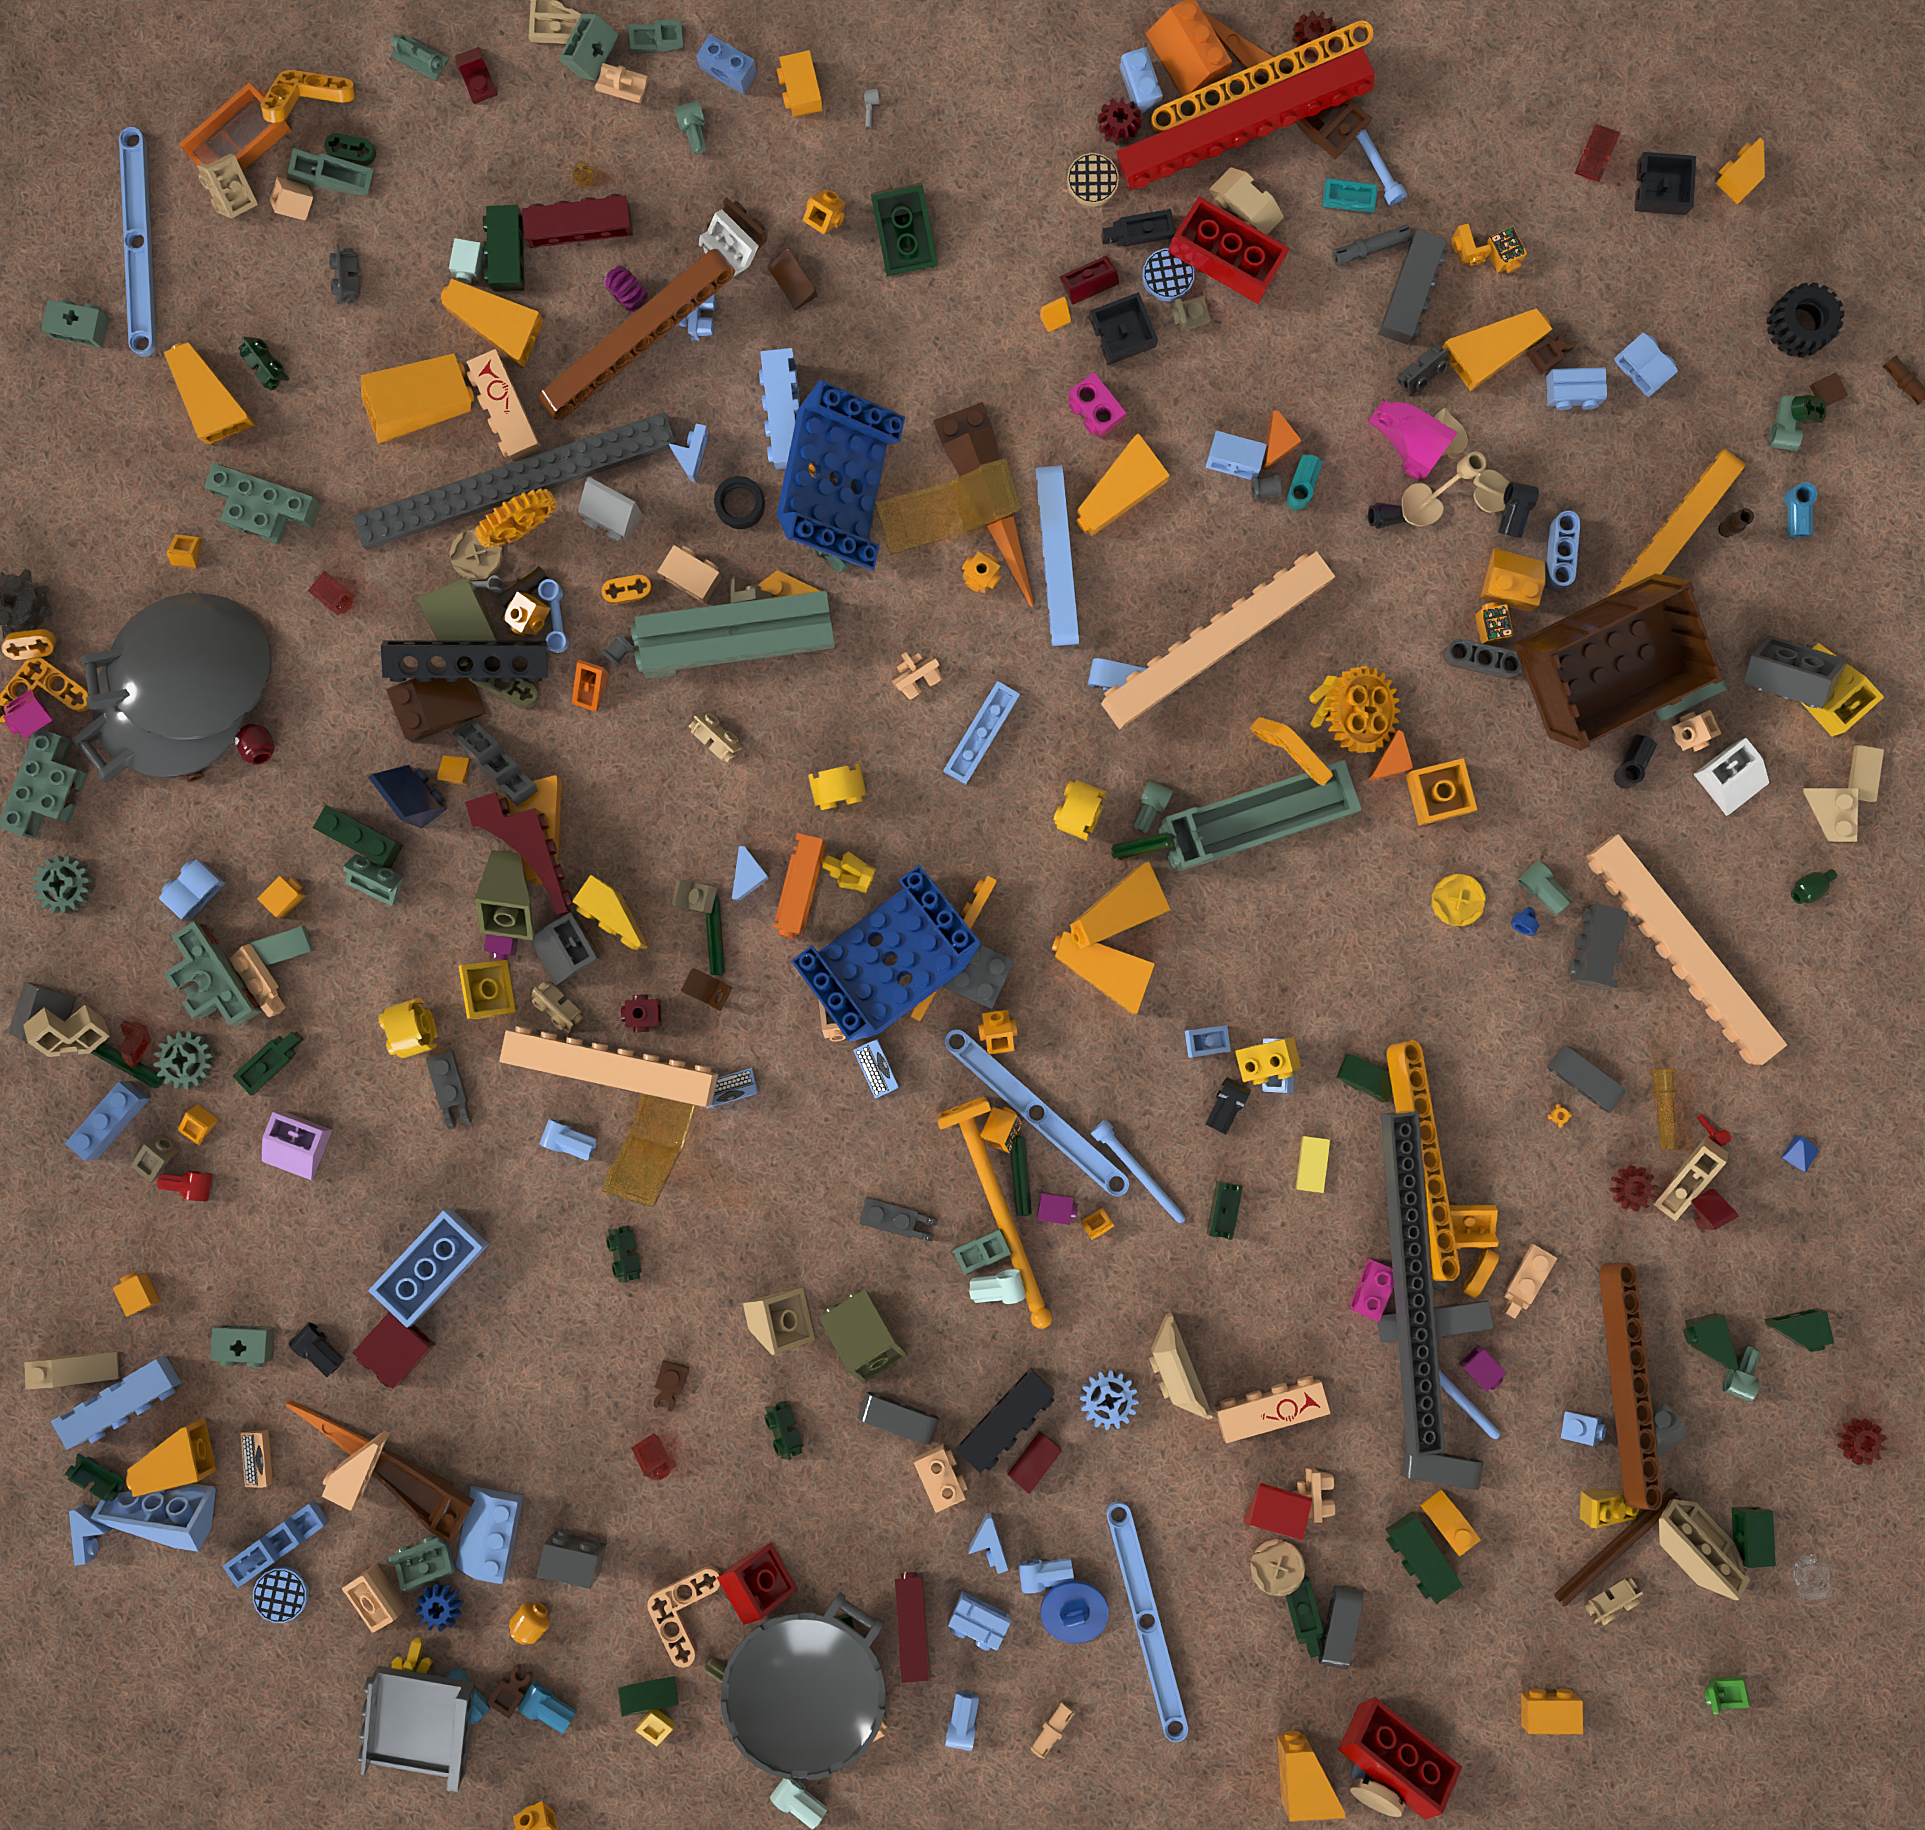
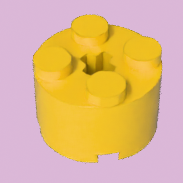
M854 764L856 770L851 771L850 767L843 766L818 772L819 778H815L814 774H809L808 777L815 806H820L821 810L837 807L836 802L846 800L848 805L863 802L862 796L867 795L860 764Z
M1080 780L1075 782L1069 781L1064 792V796H1066L1064 806H1058L1053 820H1055L1058 830L1088 841L1089 835L1086 832H1093L1103 805H1100L1101 797L1106 799L1107 791Z
M415 998L387 1007L384 1013L379 1014V1023L382 1029H385L388 1039L386 1040V1047L390 1055L397 1054L400 1058H406L436 1048L437 1043L433 1044V1039L438 1037L436 1025L430 1009L424 1010L421 1004L425 1003L423 999Z

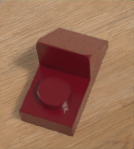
M479 47L455 56L458 69L464 79L473 104L498 95Z
M1710 1189L1691 1200V1204L1699 1217L1694 1219L1699 1229L1716 1230L1739 1217L1737 1212L1715 1189Z

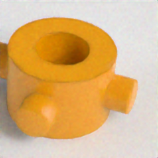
M1556 1104V1108L1553 1109L1551 1114H1548V1119H1552L1553 1122L1557 1123L1559 1128L1564 1127V1123L1568 1121L1569 1117H1572V1113L1561 1108V1104Z

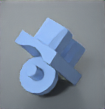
M715 294L679 322V326L685 327L687 326V319H689L688 333L691 334V340H699V336L713 335V318L701 317V310L715 311Z

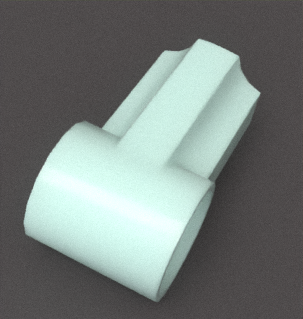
M1008 1269L995 1276L972 1278L970 1281L969 1293L975 1303L1002 1300L1005 1304H1013L1026 1298L1022 1277L1018 1269Z
M783 1778L770 1795L771 1801L778 1809L785 1813L790 1811L812 1830L817 1827L827 1812V1807L807 1792L806 1787L800 1780L797 1782L793 1778Z

